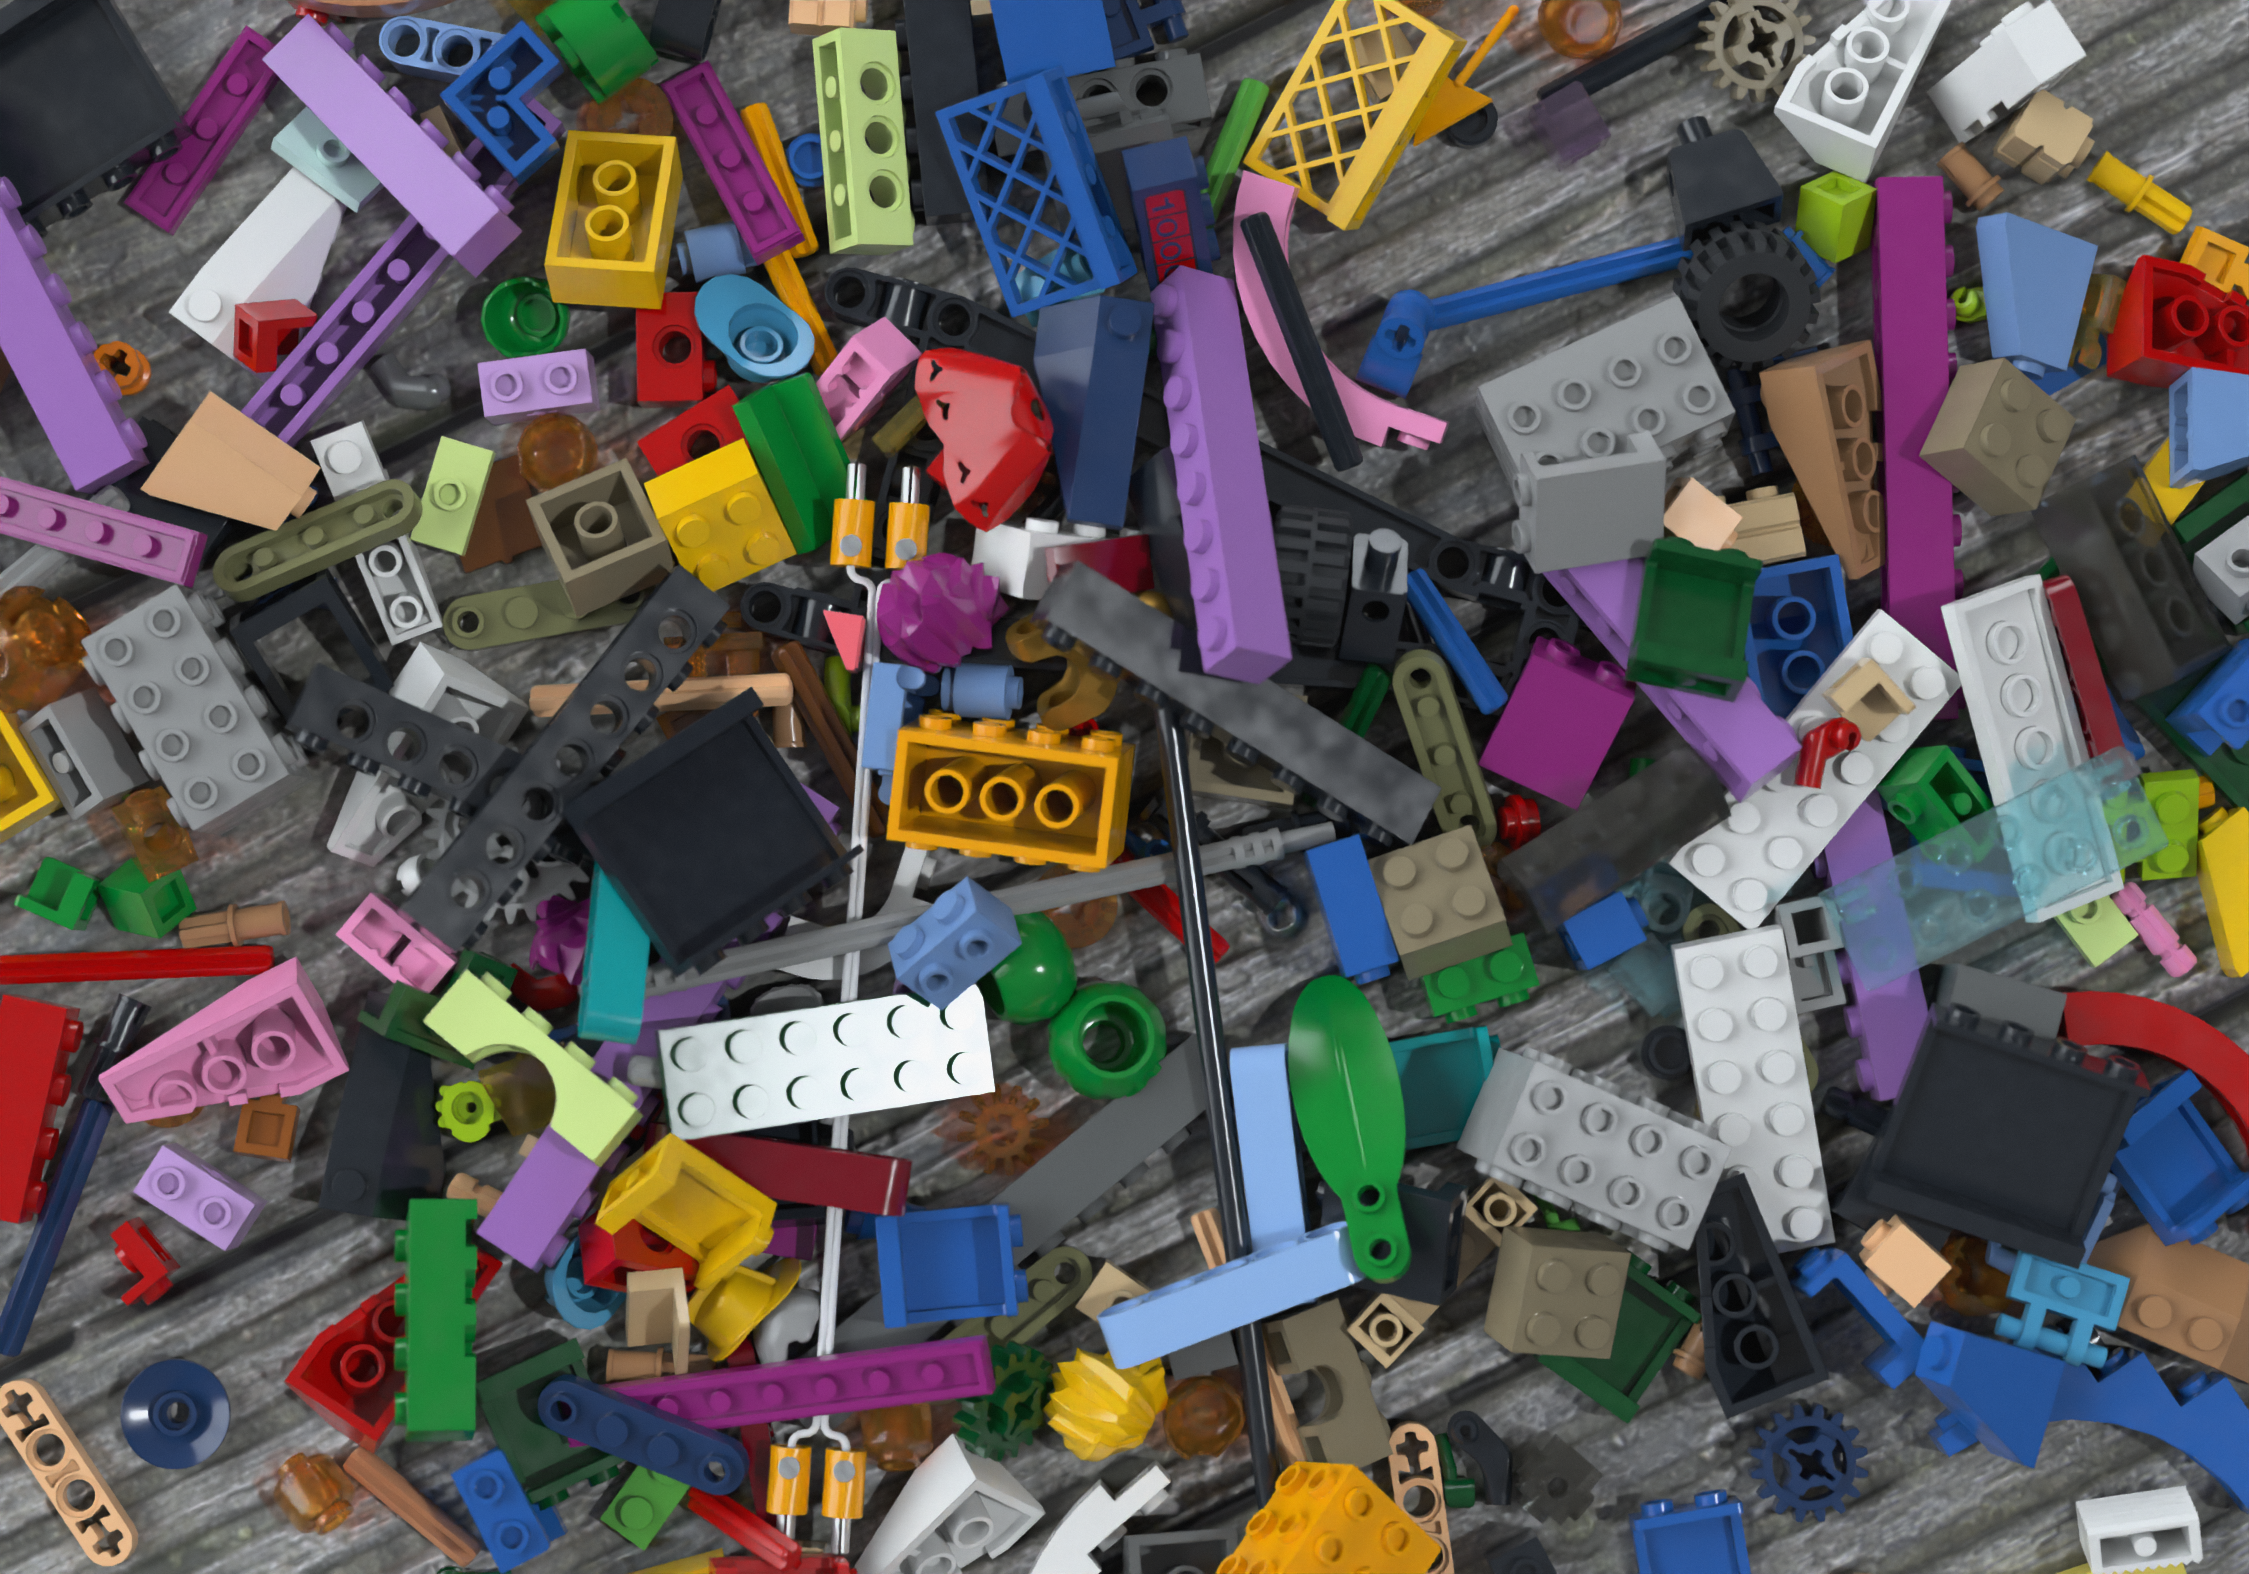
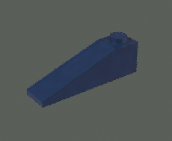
M1098 295L1040 308L1033 366L1036 380H1039L1043 402L1048 409L1054 428L1051 438L1055 454L1054 463L1068 523L1121 531L1123 529L1155 303Z

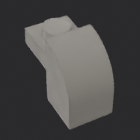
M1831 893L1775 906L1767 916V926L1779 924L1783 928L1797 1014L1846 1004L1834 950L1843 947V942Z

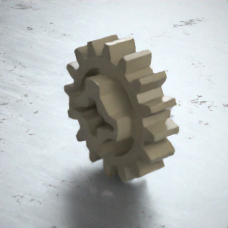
M1727 0L1728 5L1720 1L1712 2L1709 8L1715 16L1714 21H1700L1698 25L1702 31L1708 33V40L1695 44V50L1708 52L1709 59L1700 66L1701 72L1715 70L1718 75L1714 79L1712 87L1717 90L1732 85L1730 99L1742 100L1749 90V97L1752 103L1764 102L1766 89L1773 98H1780L1785 89L1783 82L1788 83L1797 64L1807 56L1803 53L1804 46L1816 43L1815 36L1803 35L1802 27L1812 20L1810 15L1796 16L1793 12L1800 0H1784L1782 2L1780 0ZM1754 7L1769 10L1779 20L1775 22L1764 20L1759 10L1755 11ZM1729 24L1731 31L1726 45L1723 46L1724 33ZM1761 34L1763 43L1757 47V52L1751 53L1747 44L1754 40V35ZM1788 41L1786 56L1782 62L1780 56L1785 42ZM1735 65L1746 66L1749 68L1752 76H1756L1758 80L1747 79L1735 72L1732 67Z

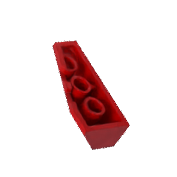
M2142 255L2137 259L2107 326V377L2151 387L2169 388L2172 383L2191 367L2249 375V306L2246 305L2248 298L2234 290L2225 293L2204 280L2206 274L2192 265Z
M475 1244V1247H477V1270L475 1288H472V1298H475L477 1304L502 1268L503 1263ZM405 1274L378 1294H373L360 1304V1307L338 1323L332 1324L319 1333L284 1380V1383L329 1425L372 1454H375L395 1426V1392H405V1371H395L394 1365L395 1338H405V1317H395V1283H405Z

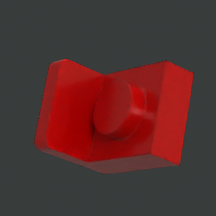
M140 1217L127 1220L110 1234L118 1245L114 1248V1251L122 1264L132 1273L140 1271L144 1276L142 1280L120 1297L127 1306L138 1303L141 1300L149 1306L172 1288L174 1284L168 1277L181 1266Z

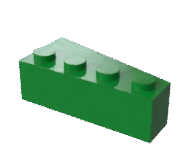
M410 1199L405 1229H395L394 1258L395 1263H405V1283H395L394 1311L395 1317H405V1338H395L394 1365L395 1371H405V1392H395L394 1420L395 1426H405V1442L472 1441L476 1429V1353H472V1343H475L477 1304L475 1298H472V1288H475L477 1247H475V1244H472V1230L475 1219H477V1199Z

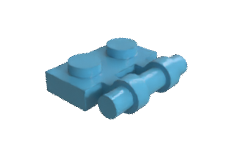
M2018 1250L2005 1298L2026 1304L2021 1319L2001 1313L1997 1319L1994 1333L2012 1339L2015 1346L2031 1351L2036 1347L2060 1355V1359L2067 1364L2079 1367L2081 1363L2101 1369L2105 1363L2108 1350L2106 1347L2089 1342L2093 1327L2107 1332L2116 1331L2130 1278L2081 1262L2079 1269H2075ZM2046 1311L2073 1320L2067 1335L2042 1327Z

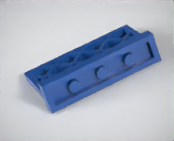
M1062 65L935 112L1012 318L1097 289L1102 290L1120 284L1138 273ZM1025 92L1033 113L1027 129L1002 117L1009 97ZM997 102L993 112L983 108V106ZM970 112L988 122L979 147L962 138L955 116ZM997 127L1022 140L1012 164L988 152ZM1037 128L1039 129L1041 137L1035 135ZM1030 145L1048 153L1052 168L1046 182L1021 169ZM968 154L974 156L972 163ZM983 162L1008 174L998 198L981 190L977 175ZM1016 179L1041 191L1031 216L1007 203ZM1056 181H1058L1060 189L1054 187ZM1050 197L1067 205L1071 220L1065 233L1040 221ZM988 206L994 208L992 214H990ZM1002 213L1027 226L1018 249L1000 241L996 227ZM1035 231L1060 243L1051 267L1026 255ZM1076 232L1080 241L1074 239V235ZM1069 248L1086 257L1093 278L1077 282L1059 272ZM1007 257L1013 260L1011 266L1009 265ZM1021 265L1046 277L1039 296L1023 301L1015 281ZM1054 282L1064 287L1051 292Z

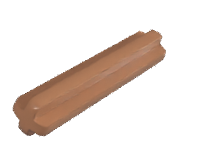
M359 1446L347 1458L343 1468L348 1474L459 1566L466 1567L481 1551L483 1545L479 1539L376 1454H372L362 1446Z

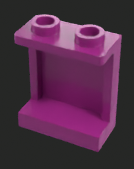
M1537 637L1532 647L1530 658L1495 727H1491L1482 745L1478 765L1577 810L1634 701L1636 682L1625 680L1626 670L1619 665L1608 661H1602L1599 664L1583 657L1574 645L1565 640L1552 638L1549 641L1542 637Z

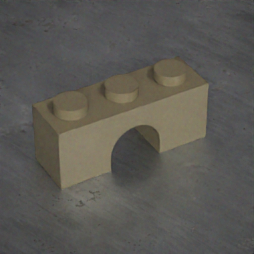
M1338 1298L1317 1301V1304L1305 1305L1261 1323L1262 1332L1278 1376L1310 1370L1323 1383L1326 1396L1323 1410L1314 1420L1296 1427L1308 1462L1352 1464L1357 1468H1361L1393 1454L1389 1443L1390 1428L1385 1416L1376 1407L1370 1390L1372 1386L1371 1374L1366 1364L1357 1354L1352 1335L1346 1330L1352 1321L1346 1310L1340 1306Z

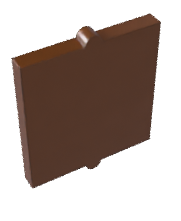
M517 454L494 462L465 557L459 555L466 574L502 561L506 564H511L514 562L515 556L543 546L537 535L526 503L527 499L534 496Z

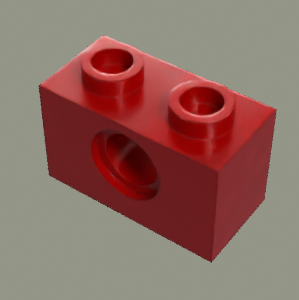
M664 292L661 309L636 308L637 402L642 408L693 407L708 398V393L717 392L716 361L707 360L708 338L699 329L694 315L695 298L699 292ZM677 337L688 339L691 342V352L686 360L680 363H670L664 359V347L671 339Z
M730 385L717 391L637 441V444L658 477L694 461L691 454L692 445L697 438L704 435H712L718 438L720 448L744 438L757 464L732 405L740 400Z
M599 1208L578 1226L586 1285L626 1293L627 1273L683 1268L686 1296L696 1288L694 1282L700 1267L699 1262L635 1219L629 1221L612 1235L595 1224Z

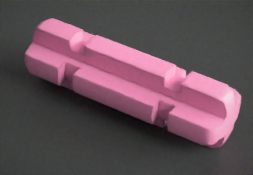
M2127 882L2123 884L2124 889L2113 893L2110 898L2120 911L2130 918L2128 920L2152 954L2162 957L2160 963L2170 976L2180 977L2186 974L2197 963L2196 956L2186 944L2180 945L2177 942L2180 938L2179 935L2153 904H2146L2144 900L2147 896L2136 883Z

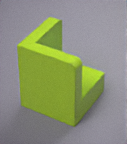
M1835 170L1802 185L1800 188L1795 232L1801 229L1804 232L1801 238L1820 257L1835 264L1868 248L1871 241L1877 189Z

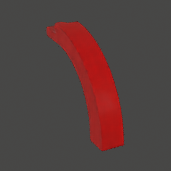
M2079 990L2061 992L2068 995L2057 1031V1038L2069 1039L2082 1046L2112 1044L2130 1047L2155 1055L2175 1065L2182 1071L2191 1069L2201 1085L2217 1100L2233 1122L2249 1157V1055L2224 1033L2202 1019L2175 1006L2154 999L2120 992Z

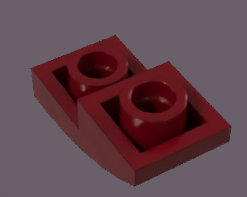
M1148 534L1045 548L1049 584L1061 564L1078 560L1130 593L1155 589Z

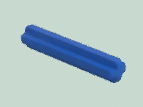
M1421 568L1413 570L1407 577L1406 600L1480 711L1485 715L1493 713L1507 702V693L1425 570Z

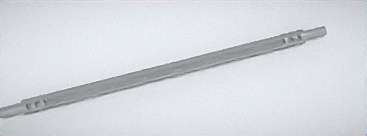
M1329 821L1280 832L1276 827L1267 829L1266 832L1249 833L1248 836H1235L1229 838V840L1199 846L1203 875L1230 869H1243L1249 865H1261L1271 860H1284L1286 853L1335 842L1336 834L1333 823ZM1170 852L1110 865L1106 869L1101 868L1100 872H1078L991 891L990 893L1012 909L1013 915L1039 912L1175 882L1173 853ZM932 905L753 943L744 947L739 946L723 951L727 958L701 976L698 975L693 967L676 978L667 963H654L647 967L644 1000L655 995L659 997L668 995L669 992L686 991L688 990L687 988L888 945L900 929L914 922ZM582 985L578 986L580 997Z

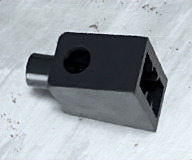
M1703 116L1689 118L1677 127L1676 132L1682 145L1674 147L1668 152L1666 177L1679 242L1683 252L1691 250L1689 246L1697 238L1703 244L1710 240L1711 236L1708 230L1719 226L1723 233L1730 231V222L1742 220L1747 229H1750L1753 221L1763 222L1766 226L1780 222L1784 196L1782 189L1743 131L1732 129L1713 135L1707 119Z
M1377 529L1371 534L1358 533L1352 536L1347 587L1339 634V659L1393 665L1407 598L1408 542L1392 530ZM1370 601H1379L1376 617H1379V619L1366 617L1362 612L1363 606Z

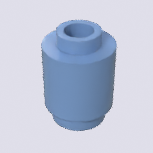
M734 221L684 231L686 242L676 244L683 276L693 274L696 284L708 282L716 276L745 274L747 267L757 266Z
M961 663L960 667H946L943 671L941 681V706L943 711H954L960 717L967 718L987 717L1009 720L1012 710L1020 709L1022 706L1023 679L1022 677L1014 676L1012 665Z

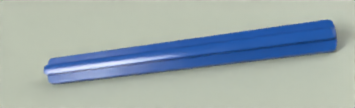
M1679 237L1431 299L1435 308V317L1430 331L1678 269L1677 266L1682 256L1691 259L1694 253L1692 250L1683 252Z

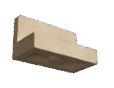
M683 1268L627 1273L625 1322L627 1346L671 1343L675 1375L688 1373L690 1320Z

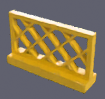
M1352 0L1334 1L1242 162L1266 178L1299 188L1297 196L1299 199L1328 216L1326 220L1344 231L1356 230L1361 226L1468 42L1454 32L1441 28L1398 0H1373L1378 23L1351 30L1347 8ZM1385 8L1399 16V18L1388 20ZM1340 22L1342 33L1332 36ZM1410 23L1426 33L1415 54L1396 58L1390 27ZM1380 30L1387 61L1360 68L1353 37ZM1344 40L1351 71L1324 78L1320 61L1322 51L1327 44ZM1409 63L1401 77L1398 65ZM1389 68L1394 88L1387 102L1369 106L1362 75ZM1313 70L1315 81L1305 83L1310 72ZM1353 78L1360 109L1333 116L1326 85ZM1317 87L1324 118L1298 125L1293 102L1299 92ZM1382 110L1373 124L1371 113ZM1362 116L1366 139L1360 149L1342 153L1335 122ZM1286 117L1288 128L1278 130ZM1326 125L1333 156L1306 163L1299 132ZM1290 134L1297 165L1279 170L1261 159L1273 138ZM1355 157L1346 172L1344 160ZM1334 162L1339 185L1330 201H1327L1313 192L1308 169ZM1299 172L1301 183L1287 174Z

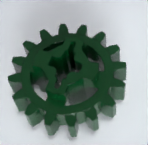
M1009 1340L1006 1348L998 1344L992 1346L991 1363L996 1384L993 1394L955 1398V1401L963 1404L962 1410L953 1416V1422L962 1426L957 1432L956 1437L966 1443V1449L984 1459L990 1458L996 1462H1001L1004 1454L1012 1458L1017 1457L1021 1442L1028 1446L1033 1444L1031 1432L1037 1428L1044 1429L1046 1426V1422L1043 1419L1045 1413L1042 1410L1050 1401L1047 1399V1393L1054 1389L1053 1379L1047 1377L1054 1367L1051 1363L1044 1360L1045 1354L1026 1344L1021 1345L1013 1340Z

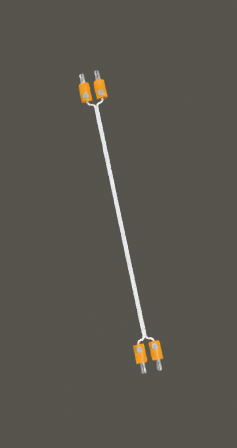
M856 462L848 464L846 499L834 500L830 556L831 566L847 568L849 578L855 583L865 585L868 589L867 627L865 633L851 849L860 844L865 851L850 861V866L854 872L849 875L846 923L862 920L872 770L861 767L873 662L880 661L881 636L876 620L877 603L882 585L890 582V579L882 581L876 590L873 581L867 577L859 576L855 572V568H871L875 502L864 500L867 466L862 463H858L856 499H854ZM911 466L902 469L900 502L889 503L885 556L886 570H903L907 561H921L923 557L927 556L930 506L919 504L921 469L913 466L911 503H909ZM860 951L844 954L841 1002L857 1000ZM849 1114L833 1117L831 1147L847 1149ZM828 1206L817 1356L833 1355L843 1209ZM829 1415L814 1416L812 1426L808 1429L794 1432L789 1438L788 1443L771 1444L766 1511L777 1514L776 1528L785 1533V1518L788 1515L786 1535L794 1540L796 1515L808 1514L812 1454L811 1446L796 1444V1442L800 1438L811 1437L816 1434L821 1425L824 1435L838 1440L842 1444V1447L826 1448L821 1515L832 1518L830 1552L838 1555L840 1522L843 1519L841 1555L849 1553L851 1519L863 1517L867 1450L850 1447V1442L844 1434L831 1430L829 1427Z

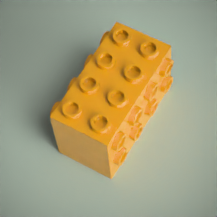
M929 709V714H920L918 719L898 729L886 839L905 842L906 847L918 850H938V846L959 849V854L970 857L990 858L992 854L1013 856V861L1022 864L1045 865L1046 861L1066 863L1068 864V869L1075 871L1100 872L1101 868L1106 869L1124 851L1136 744L1122 742L1123 734L1114 731L1090 730V736L1079 737L1068 735L1069 729L1054 731L1046 728L1042 723H1036V728L1026 730L1014 728L1015 720L1011 718L1004 720L983 717L982 721L965 722L961 721V717L955 714L954 711Z
M1295 1461L1293 1465L1281 1473L1276 1481V1491L1264 1509L1258 1511L1250 1519L1246 1526L1245 1537L1235 1552L1222 1561L1216 1574H1426L1442 1547L1355 1465Z

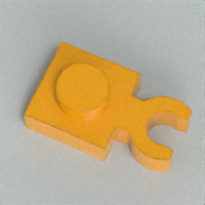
M2196 226L2180 263L2192 265L2206 274L2204 280L2225 293L2230 292L2235 285L2237 292L2248 298L2247 301H2249V263H2244L2249 253V247L2207 228Z

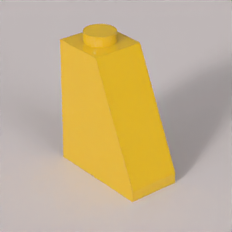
M2220 806L2198 822V829L2201 832L2198 834L2196 873L2221 970L2228 978H2242L2249 972V812L2245 807L2231 808L2226 811L2223 806Z

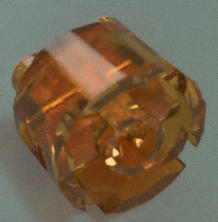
M15 586L0 596V710L8 714H15L20 709L40 711L48 704L61 700L86 670L82 658L89 654L81 640L93 634L86 620L70 603L58 596L53 603L46 598L40 597L45 590L35 586Z

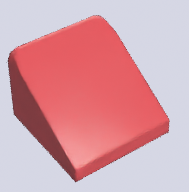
M823 610L846 670L849 673L858 674V671L861 672L864 655L866 619L860 615Z

